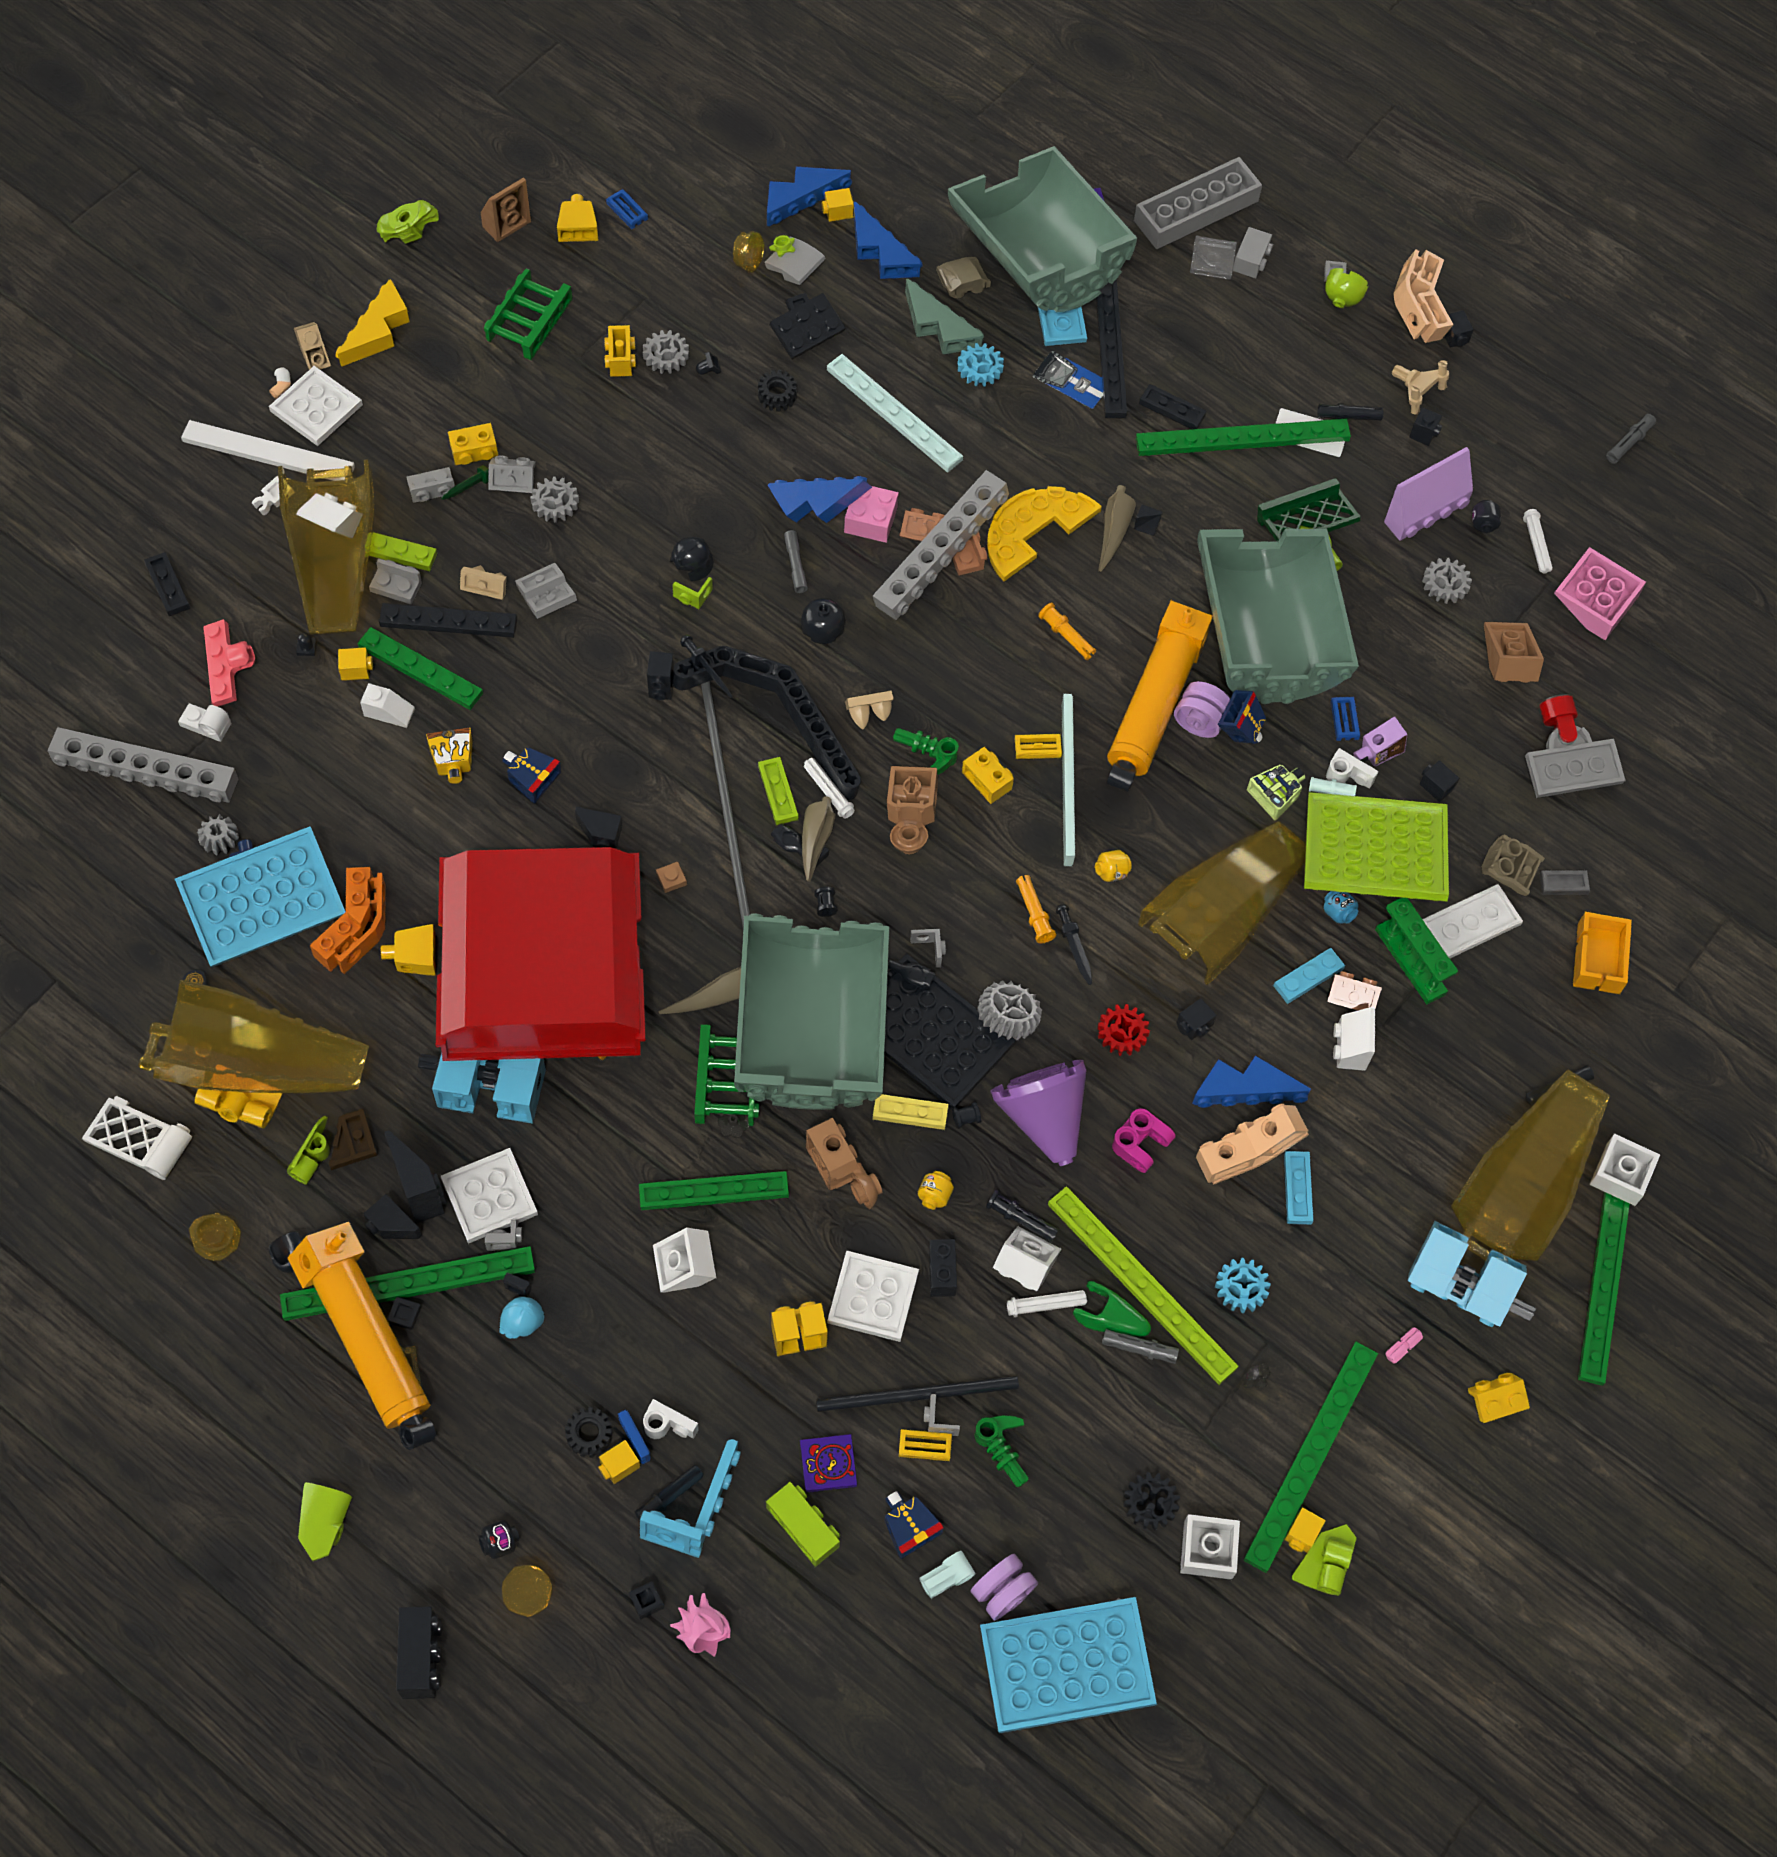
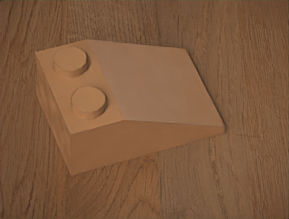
M524 178L490 197L481 211L483 228L497 242L531 222L527 184Z
M1485 622L1484 631L1489 668L1494 680L1500 682H1538L1544 658L1528 623Z

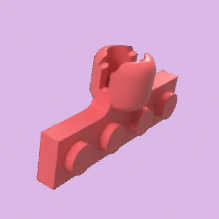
M223 619L204 626L211 701L217 707L237 701L235 673L250 668L255 664L254 651L246 641L233 645L230 644L229 625Z

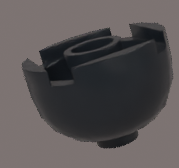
M827 598L815 599L804 608L801 617L803 634L810 637L814 643L827 644L836 641V638L840 634L842 635L845 629L843 609L838 603Z

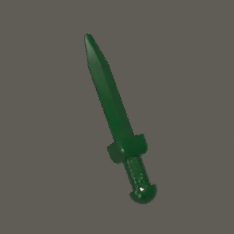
M484 465L478 467L477 474L451 488L441 499L445 500L454 497L479 482L487 484L489 482V467Z

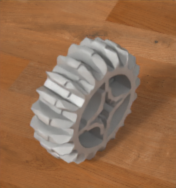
M1002 980L999 984L994 982L990 987L987 986L979 998L977 1012H979V1019L983 1020V1027H990V1033L995 1031L998 1033V1037L1004 1035L1007 1040L1012 1037L1018 1040L1021 1037L1026 1038L1035 1031L1040 1023L1042 1009L1040 1008V1001L1035 1000L1036 994H1029V988L1023 989L1021 984L1013 985L1012 981L1006 984Z

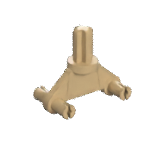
M1444 360L1440 361V363L1438 362V370L1420 372L1414 369L1410 371L1396 365L1392 371V375L1404 381L1405 386L1408 387L1411 413L1415 415L1420 413L1422 395L1438 382L1439 390L1447 388L1449 371L1447 370V362Z

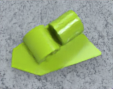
M323 1116L314 1125L287 1168V1173L293 1179L307 1185L318 1168L317 1162L325 1160L330 1154V1147L322 1135L328 1118L326 1116ZM320 1144H321L322 1147H321L320 1149H319V1148H315V1149L313 1150V1147H314V1146H315V1147H319Z
M306 1482L303 1488L298 1539L311 1560L316 1561L329 1556L333 1545L336 1546L343 1532L344 1524L342 1522L352 1496L339 1490Z
M1347 1524L1322 1532L1292 1575L1293 1581L1327 1594H1341L1346 1571L1349 1568L1356 1542V1536Z

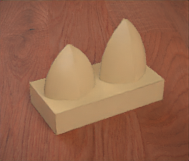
M481 565L474 568L463 567L460 577V590L503 600L506 595V577L502 573L493 574L485 572Z
M892 691L847 698L845 701L846 709L850 711L854 722L861 729H864L869 719V706L872 707L873 712L878 718L885 721L891 711L893 695Z

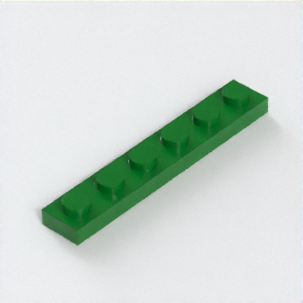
M372 627L368 629L357 643L359 648H366L367 653L469 710L473 708L483 695L481 688Z
M787 1171L639 1184L641 1210L789 1198Z

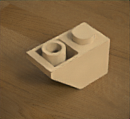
M312 322L294 328L309 370L313 366L319 370L331 366L317 324Z

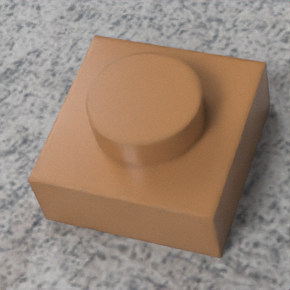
M678 862L656 870L665 893L687 885Z

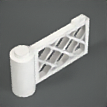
M115 1096L114 1099L108 1098L82 1139L95 1147L145 1169L157 1178L165 1180L192 1139V1136L189 1134L190 1130L182 1124L178 1123L176 1126L168 1125L128 1106V1101L118 1096ZM112 1106L120 1110V1117L108 1120L107 1114ZM136 1117L139 1118L141 1126L128 1130L126 1121ZM122 1122L124 1131L111 1135L109 1126ZM154 1127L162 1129L157 1137L148 1138V1129ZM106 1128L107 1137L99 1140L92 1138L97 1130ZM143 1131L145 1141L132 1145L130 1135ZM126 1137L128 1146L115 1149L113 1141ZM146 1147L147 1154L143 1160L135 1158L133 1150Z

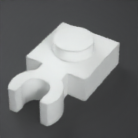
M276 476L261 490L264 495L255 498L252 504L256 509L263 505L259 511L262 515H266L270 511L271 505L274 504L276 507H279L293 492Z

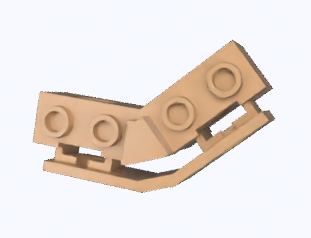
M1415 249L1403 265L1393 294L1395 305L1413 339H1417L1421 335L1424 342L1427 343L1441 340L1453 326V323L1434 290L1444 259L1427 250L1419 257V251Z
M1279 1104L1271 1109L1272 1113L1268 1116L1260 1117L1253 1122L1239 1124L1235 1133L1225 1135L1221 1141L1216 1143L1210 1141L1201 1145L1196 1159L1208 1183L1212 1182L1214 1185L1255 1169L1271 1161L1309 1135L1308 1129L1296 1106Z

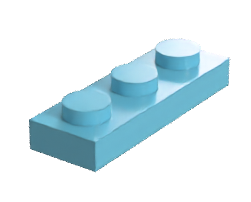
M1329 948L1276 981L1274 988L1285 1002L1289 1004L1334 976V974L1342 971L1345 965L1332 948Z
M1285 1151L1284 1171L1287 1224H1312L1310 1152Z

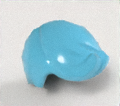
M517 1297L511 1300L501 1314L500 1333L505 1334L510 1339L519 1336L525 1337L533 1333L544 1322V1311L540 1304L528 1297Z

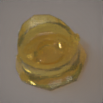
M755 231L741 232L734 243V262L737 266L743 267L748 272L755 271L762 261L765 245L761 234Z
M220 1213L201 1216L195 1219L189 1228L195 1252L205 1259L221 1261L238 1249L241 1231L228 1216L220 1215Z
M534 1565L514 1567L502 1582L503 1602L507 1609L515 1614L525 1617L534 1616L547 1608L553 1585L548 1575Z

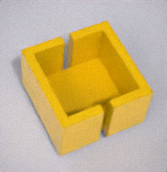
M806 1302L801 1304L799 1309L794 1310V1308L791 1309L786 1306L776 1309V1312H771V1326L777 1356L799 1352L797 1339H800L798 1326L800 1327L804 1351L827 1347V1327L822 1303Z

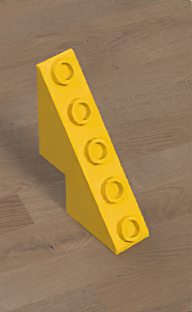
M388 280L381 287L376 299L370 302L366 313L360 316L356 327L348 333L344 344L338 347L336 358L339 359L341 367L394 347L390 329L409 322L407 308L392 280Z

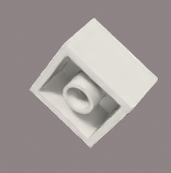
M1614 1134L1606 1144L1590 1185L1636 1206L1646 1191L1660 1154Z
M1188 1514L1183 1527L1180 1573L1233 1579L1237 1573L1240 1521Z

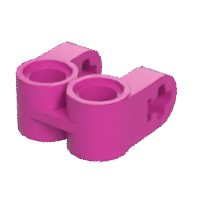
M1137 1109L1132 1112L1126 1123L1116 1131L1112 1148L1118 1156L1138 1171L1146 1173L1154 1161L1150 1155L1138 1147L1140 1143L1150 1136L1162 1146L1167 1147L1176 1136L1171 1128L1149 1111ZM1141 1121L1146 1127H1138L1135 1122ZM1120 1139H1128L1131 1144L1124 1145L1120 1142Z

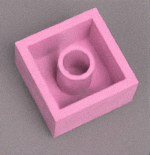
M872 486L870 490L848 506L845 516L844 533L887 543L898 508V492Z

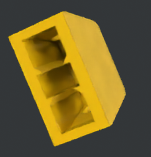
M580 194L572 195L571 201H564L561 204L557 223L558 242L598 241L597 223L592 202L583 201V196Z
M433 924L396 931L395 945H381V959H394L396 969L399 972L436 975V934Z

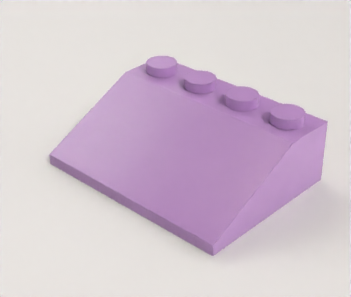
M1466 447L1397 485L1384 523L1399 541L1406 537H1413L1420 529L1424 527L1429 528L1438 519H1445L1456 509H1463L1469 504V499L1473 492L1469 449Z

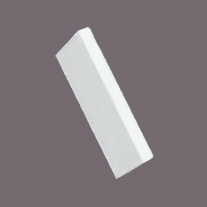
M1499 884L1422 919L1449 958L1518 927L1523 922Z

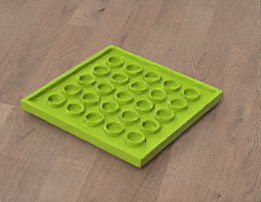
M1309 792L1304 889L1448 902L1447 804Z

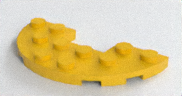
M1048 486L1047 489L1040 490L1033 488L1013 496L998 509L988 531L987 550L994 570L1003 582L1037 558V553L1025 542L1053 521L1070 534L1101 512L1102 506L1083 493L1078 492L1076 494L1066 491V488Z

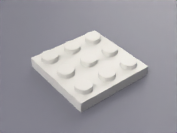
M313 366L269 406L270 412L318 446L363 404L360 398Z
M510 1148L441 1175L442 1182L468 1244L485 1237V1233H492L494 1230H503L510 1227L511 1219L517 1220V1223H520L538 1215Z
M846 1251L827 1323L900 1342L919 1269Z

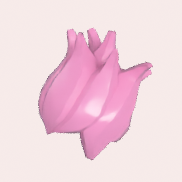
M705 1593L701 1595L699 1607H696L693 1595H690L689 1601H687V1611L683 1608H678L682 1620L670 1624V1627L680 1632V1635L676 1638L684 1641L690 1651L701 1653L705 1650L714 1657L718 1642L730 1638L731 1628L729 1622L722 1613L709 1606Z

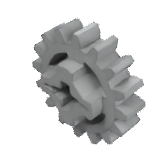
M661 330L660 335L652 333V339L646 338V344H643V359L646 360L647 366L652 365L653 371L658 368L661 374L664 370H668L670 374L673 368L679 371V365H686V360L689 359V345L686 344L685 338L680 339L679 333L672 335V331L669 330L667 334H664L663 330Z
M553 477L550 482L545 478V484L538 482L537 489H532L531 504L533 511H537L539 518L545 515V521L553 518L554 522H557L560 517L565 521V515L572 517L573 510L578 509L579 496L577 488L572 487L571 481L565 484L564 478L557 481L556 477Z
M1439 558L1437 563L1431 562L1429 568H1426L1422 580L1423 583H1426L1424 590H1430V597L1433 595L1437 596V602L1442 598L1445 604L1448 603L1449 599L1456 603L1458 598L1462 600L1465 594H1468L1472 579L1469 578L1470 571L1464 572L1465 565L1458 566V560L1451 563L1449 558L1445 562Z

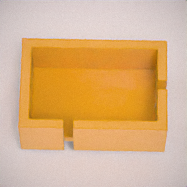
M1590 912L1583 914L1577 926L1576 942L1578 944L1575 953L1574 987L1594 990L1596 986H1599V991L1614 994L1622 992L1628 983L1632 920Z

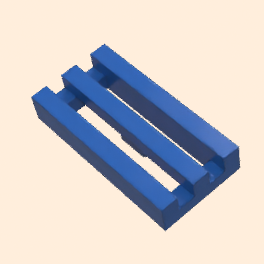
M623 189L606 199L607 205L631 230L635 228V224L640 225L642 220H648V214ZM621 196L626 201V203H624L619 197ZM630 207H631L639 216H636V215L630 210Z
M1354 697L1332 698L1330 702L1336 741H1341L1342 738H1345V740H1350L1351 738L1359 740L1360 731ZM1338 703H1340L1344 732L1341 729ZM1345 703H1349L1353 732L1349 730Z
M628 1410L618 1413L619 1422L641 1464L647 1463L651 1459L650 1452Z

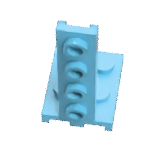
M731 1439L726 1443L695 1528L691 1527L684 1520L676 1519L674 1521L665 1518V1515L657 1511H643L640 1519V1538L699 1558L705 1536L710 1537L715 1522L711 1521L714 1512L719 1513L724 1498L720 1497L723 1489L728 1490L732 1479V1475L729 1474L730 1469L738 1464L741 1454L740 1451H737L738 1441Z

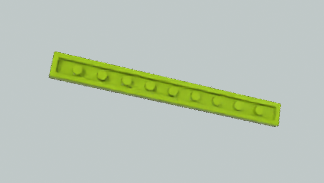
M1067 1186L1048 1202V1206L1218 1385L1237 1370L1239 1366Z

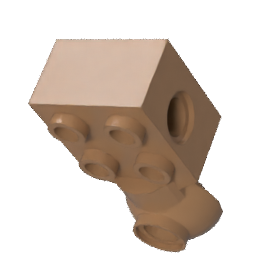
M891 766L887 810L888 820L896 825L891 830L890 840L896 849L905 854H914L926 844L928 831L925 825L935 821L938 792L937 768Z
M831 1118L806 1130V1149L828 1189H837L853 1181L850 1183V1187L859 1204L864 1203L870 1210L876 1203L878 1195L883 1193L881 1185L875 1174L867 1175L862 1164L856 1162L857 1153L851 1144L848 1145L844 1139L846 1134L841 1124L837 1125L834 1119Z

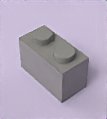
M1248 227L1236 255L1233 271L1253 278L1257 277L1259 271L1263 272L1267 262L1265 256H1270L1273 244L1270 243L1272 234Z

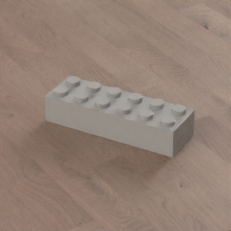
M1238 157L1137 204L1134 222L1152 245L1159 249L1258 202L1262 184L1242 159Z

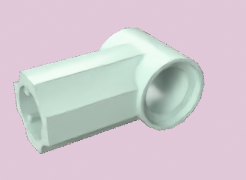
M959 1551L945 1559L942 1565L920 1577V1581L927 1595L932 1599L953 1585L959 1586L976 1573L964 1553Z

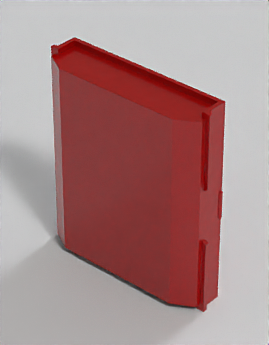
M611 847L470 850L451 857H440L438 925L443 927L442 973L437 975L436 1047H441L443 1061L641 1055L640 1041H645L643 969H640V950L637 945V922L641 921L639 853H627Z

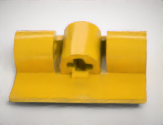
M216 1066L209 1084H202L199 1087L195 1096V1104L218 1112L228 1122L241 1120L260 1128H265L278 1106L283 1089L233 1070Z

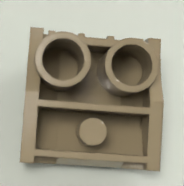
M965 257L946 262L936 268L943 286L953 298H961L967 291L980 293L984 290L985 286L987 288L991 284L990 279L986 277L976 257Z
M1504 834L1498 837L1489 848L1481 866L1482 873L1491 876L1517 893L1527 896L1530 893L1529 887L1537 869L1545 858L1528 845L1520 843L1517 839H1511Z

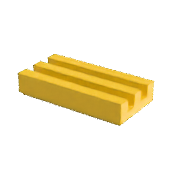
M1060 734L1015 735L1016 759L1061 758L1062 756ZM1056 742V744L1034 743V744H1023V745H1020V743Z
M901 1429L899 1457L950 1461L952 1434ZM905 1437L946 1441V1444L905 1441ZM905 1447L942 1450L945 1453L905 1450Z

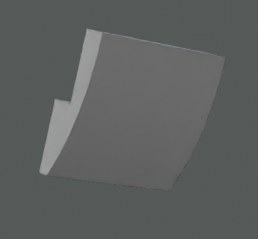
M794 238L795 242L792 246L795 248V252H788L779 257L775 251L765 261V265L769 270L782 273L784 280L800 285L826 258L814 247Z
M556 563L515 581L523 598L537 619L577 601L576 594L567 584L564 574Z

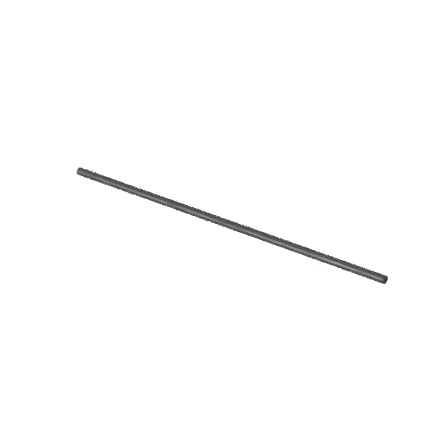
M710 681L701 684L744 930V916H749L750 911Z

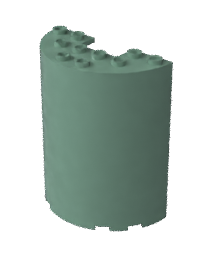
M1055 146L1019 160L1018 176L993 187L985 189L986 176L983 174L948 188L949 202L954 211L1028 297L1040 309L1045 311L1065 312L1073 310L1101 294L1099 290L1108 282L1112 284L1122 273L1120 268L1126 260H1130L1136 246L1137 237Z
M1243 529L1199 531L1197 538L1225 678L1232 692L1234 690L1254 691L1258 701L1262 704H1269L1271 702L1289 704L1295 700L1329 690L1352 676L1359 665L1327 529H1285L1278 542H1242L1244 538Z
M761 914L744 916L734 1078L735 1088L739 1092H744L745 1090L748 1092L747 1097L756 1101L769 1099L772 1101V1105L812 1110L834 1109V1106L844 1104L848 1108L862 1105L863 1100L867 1098L869 1101H874L880 1097L883 1092L889 926H883V924L876 922L866 925L859 924L857 921H846L841 923L839 931H833V929L827 927L816 930L809 929L807 926L792 928L793 919H787V917L777 915L773 918L763 917Z

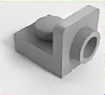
M511 1219L510 1233L504 1230H494L492 1233H485L487 1251L517 1249V1243L522 1242V1227H518L517 1220Z

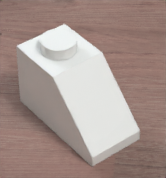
M369 683L360 702L365 717L405 728L408 727L415 710L413 705L392 690Z

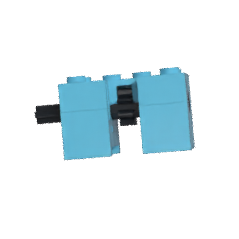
M442 1053L441 1057L427 1054L419 1056L418 1068L437 1071L432 1088L437 1107L474 1113L479 1089L495 1090L493 1101L497 1103L498 1107L497 1118L533 1124L546 1072L543 1058L443 1061Z
M1434 1221L1408 1274V1281L1411 1282L1410 1286L1419 1292L1424 1293L1427 1290L1444 1300L1450 1299L1456 1302L1458 1307L1479 1316V1321L1490 1327H1493L1494 1324L1500 1327L1508 1310L1530 1321L1536 1307L1515 1297L1527 1275L1526 1265L1491 1249L1478 1274L1475 1272V1268L1464 1264V1266L1459 1264L1469 1245L1467 1243L1469 1237Z

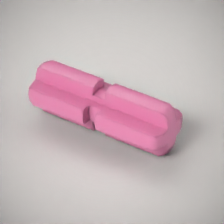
M1415 1327L1411 1328L1400 1338L1401 1342L1397 1341L1386 1351L1387 1359L1393 1364L1397 1363L1408 1353L1407 1349L1411 1350L1423 1339L1421 1331Z

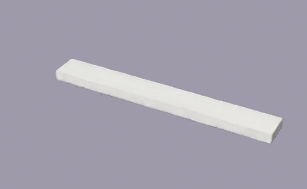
M189 420L181 437L182 441L344 484H348L355 468L354 462Z

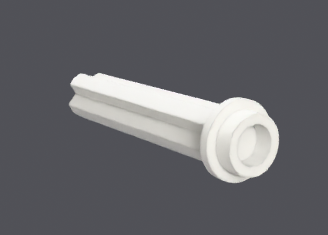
M1530 509L1524 513L1523 521L1527 523L1539 571L1546 574L1552 570V564L1539 520L1541 515L1536 509Z
M814 758L806 760L804 768L825 795L832 799V804L838 810L837 814L843 818L850 817L855 811L853 803L847 801Z
M1083 1290L1016 1300L1015 1297H1012L1011 1300L1007 1301V1311L1009 1316L1017 1317L1018 1314L1082 1306L1087 1303V1297Z

